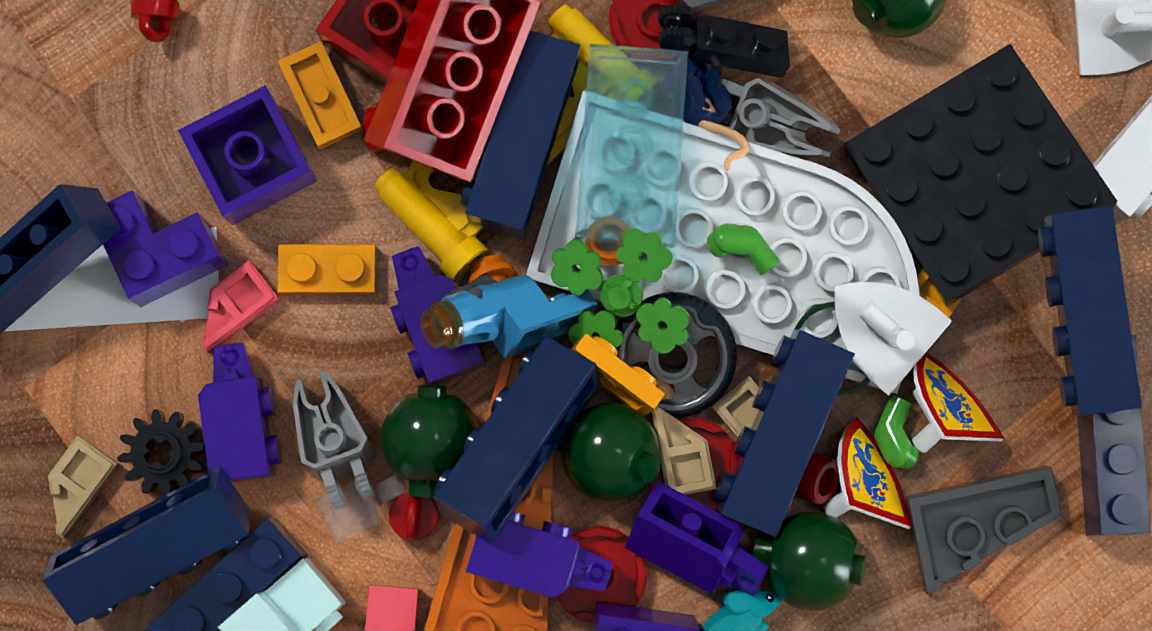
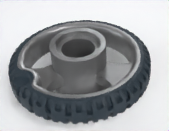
M681 292L656 294L642 300L641 305L646 303L654 305L659 298H666L671 302L672 307H683L689 313L690 322L685 328L689 338L685 344L678 345L685 350L687 359L677 366L666 364L661 359L660 353L652 347L651 341L645 342L641 340L635 331L639 325L636 312L630 316L623 317L616 328L624 336L622 344L617 347V357L628 366L637 362H648L652 374L658 380L674 385L673 398L671 400L662 398L657 406L674 418L692 416L715 404L729 387L737 363L735 338L724 316L705 300ZM715 335L720 349V363L713 380L706 387L698 383L693 377L698 360L697 343L704 337Z

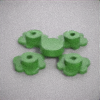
M637 228L628 230L622 239L623 246L619 247L616 251L617 260L624 264V273L612 275L605 280L602 271L598 268L602 261L600 255L594 251L589 252L587 245L583 241L573 239L565 245L564 249L559 248L553 252L552 261L555 266L551 270L552 281L559 287H568L569 291L577 296L583 294L586 289L595 290L601 286L600 299L603 306L608 310L600 311L596 315L591 311H584L579 315L578 322L573 324L568 332L569 339L574 345L585 334H588L592 338L595 336L603 338L617 350V347L622 344L624 336L620 330L615 329L617 322L614 315L627 317L635 312L637 321L642 325L638 330L640 339L645 342L651 341L652 347L658 353L667 354L674 349L675 345L686 343L689 335L685 328L690 322V316L686 309L680 306L672 307L671 302L666 298H659L654 305L650 303L641 305L643 288L640 281L644 278L650 282L659 281L663 275L662 270L667 269L673 262L671 250L661 245L662 238L660 234L651 231L645 235L642 230Z

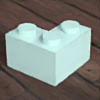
M303 558L265 592L255 594L218 628L221 631H329L343 618L338 610L347 602L310 558Z

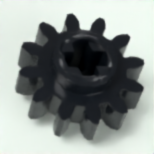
M155 409L151 415L152 424L149 425L145 420L135 417L133 424L138 430L137 435L124 434L120 436L123 443L131 446V450L129 453L119 455L117 461L133 464L134 468L126 474V481L135 482L142 477L144 478L142 493H153L157 484L160 483V490L163 495H166L175 490V481L181 486L192 481L187 475L190 470L205 471L206 467L204 464L195 461L196 453L205 452V444L193 443L192 440L200 431L199 425L190 424L184 429L181 428L184 422V415L175 411L170 416L169 422L166 423L164 413L161 410ZM158 443L172 446V450L167 452L171 457L168 463L154 460L153 456L158 454L154 447Z

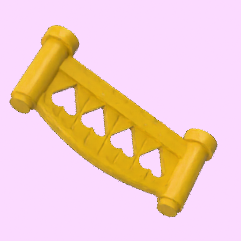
M567 4L556 10L548 20L547 25L552 29L549 36L579 44L581 60L573 83L575 97H569L547 167L565 151L583 91L642 109L661 86V83L648 70L640 72L576 8L571 9ZM412 161L409 169L405 172H398L394 167L390 168L374 184V188L379 192L378 198L442 262L439 269L449 279H452L454 283L458 282L469 274V268L476 261L483 258L488 251L475 237L484 227L468 222L465 214L466 208L460 206L461 194L431 187L430 177L436 170ZM480 161L478 162L476 170L472 177V179L476 180L481 165Z

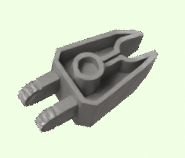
M721 77L718 79L717 84L724 85L730 96L740 97L735 113L731 114L728 112L722 123L729 125L730 129L742 134L747 142L781 153L805 158L830 157L832 152L808 143L805 132L792 128L796 127L807 131L809 127L816 126L839 134L840 128L825 113L775 83L760 78L746 83L745 86Z
M321 371L319 373L326 393L324 402L320 404L321 409L318 405H313L308 389L300 379L296 381L294 387L293 410L301 463L313 478L324 483L330 502L336 511L346 507V498L337 479L341 476L353 472L356 488L363 499L375 496L366 467L371 465L376 451L339 386L328 373Z

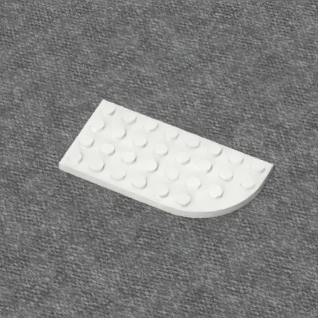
M583 91L526 273L533 280L569 291L568 287H559L552 281L551 270L555 266L552 261L553 252L559 248L564 249L565 245L573 239H578L585 243L586 232L596 220L604 217L618 218L624 221L630 229H640L645 235L651 231L657 232L662 238L661 245L669 248L673 254L672 264L667 269L662 270L663 275L659 281L650 282L646 278L640 281L643 288L642 300L667 292H681L697 296L713 305L724 316L733 332L736 344L774 355L783 335L791 337L796 324L805 313L820 304L834 301V285L859 281L889 283L919 295L917 272L912 254L903 234L882 204L850 178L817 163L749 142L748 154L731 162L730 170L725 171V159L731 153L741 148L732 138ZM725 223L752 226L757 229L780 262L761 276L746 255L726 254L723 258L712 255L707 248V238L711 233H714L716 227ZM606 234L600 239V245L604 250L612 251L618 247L619 240L613 234ZM623 263L610 267L602 265L598 267L603 273L604 280L612 275L624 273ZM601 286L595 290H588L594 299L601 301ZM835 306L824 308L812 314L800 328L804 332L846 349L838 329ZM852 361L845 378L861 383L867 376ZM870 381L867 384L869 386L879 388L872 381ZM901 382L892 393L898 394Z

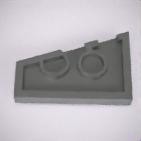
M1047 465L905 496L912 524L911 531L923 590L927 594L942 587L943 582L962 571L967 572L981 564L982 559L1007 544L1013 545L1061 516L1053 470Z

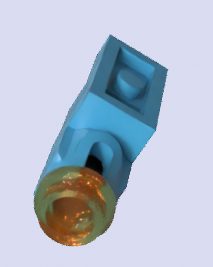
M483 275L465 286L458 287L445 294L441 300L432 303L430 308L425 310L421 316V327L425 339L434 348L442 347L446 350H451L465 344L482 343L492 340L503 358L506 359L533 348H538L545 337L554 341L569 337V329L578 322L579 315L584 311H591L593 313L598 303L588 289L578 296L561 293L548 301L537 283L528 275L511 277L502 281H496L487 275Z

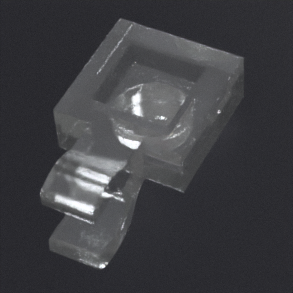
M394 475L373 486L375 496L365 500L359 494L355 481L342 486L346 498V507L336 511L330 502L328 494L315 501L336 543L341 544L383 522L377 508L397 499L400 495L407 493L400 477Z

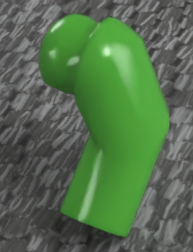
M725 223L716 227L714 233H711L707 238V248L712 255L723 258L726 254L746 255L761 276L780 262L757 229L752 226Z
M890 395L874 431V439L884 460L892 467L906 470L912 468L919 457L917 448L912 446L903 429L913 405L902 398Z

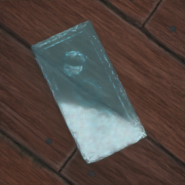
M590 44L575 239L623 244L624 234L632 228L642 230L645 235L651 231L657 232L662 238L661 245L674 248L688 51Z

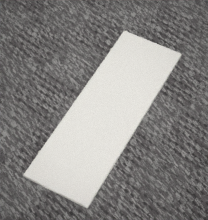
M210 227L217 240V228ZM102 245L5 331L178 320L183 323L185 320L207 319L210 289L219 283V270L140 307L127 298L108 254Z

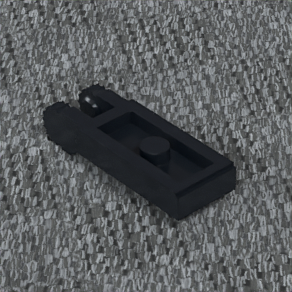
M665 5V7H661V11H658V23H660V27H663L658 36V45H660V49H663L664 52H673L675 55L690 57L692 61L778 78L784 77L790 66L788 32L786 30L695 13L690 6Z

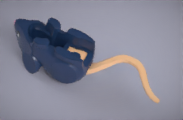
M679 56L670 74L661 84L658 94L662 98L672 94L671 111L675 120L732 138L740 145L741 148L731 153L725 159L724 168L725 171H729L731 162L748 154L749 145L742 134L720 125L732 108V100L727 88L720 83L717 84L721 72L715 66L709 69L707 63L692 61L690 57Z

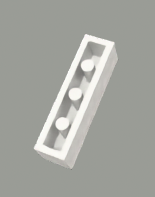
M1152 95L1093 163V166L1117 199V204L1113 208L1115 224L1124 221L1130 216L1135 220L1139 219L1152 205V194H1150L1152 192Z

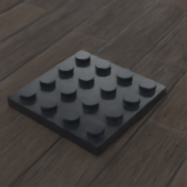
M1011 44L844 143L845 150L879 203L882 204L894 219L906 240L909 250L946 307L1040 252L1038 228L1045 227L1044 218L1050 214L1113 206L1114 208L1117 204V199Z

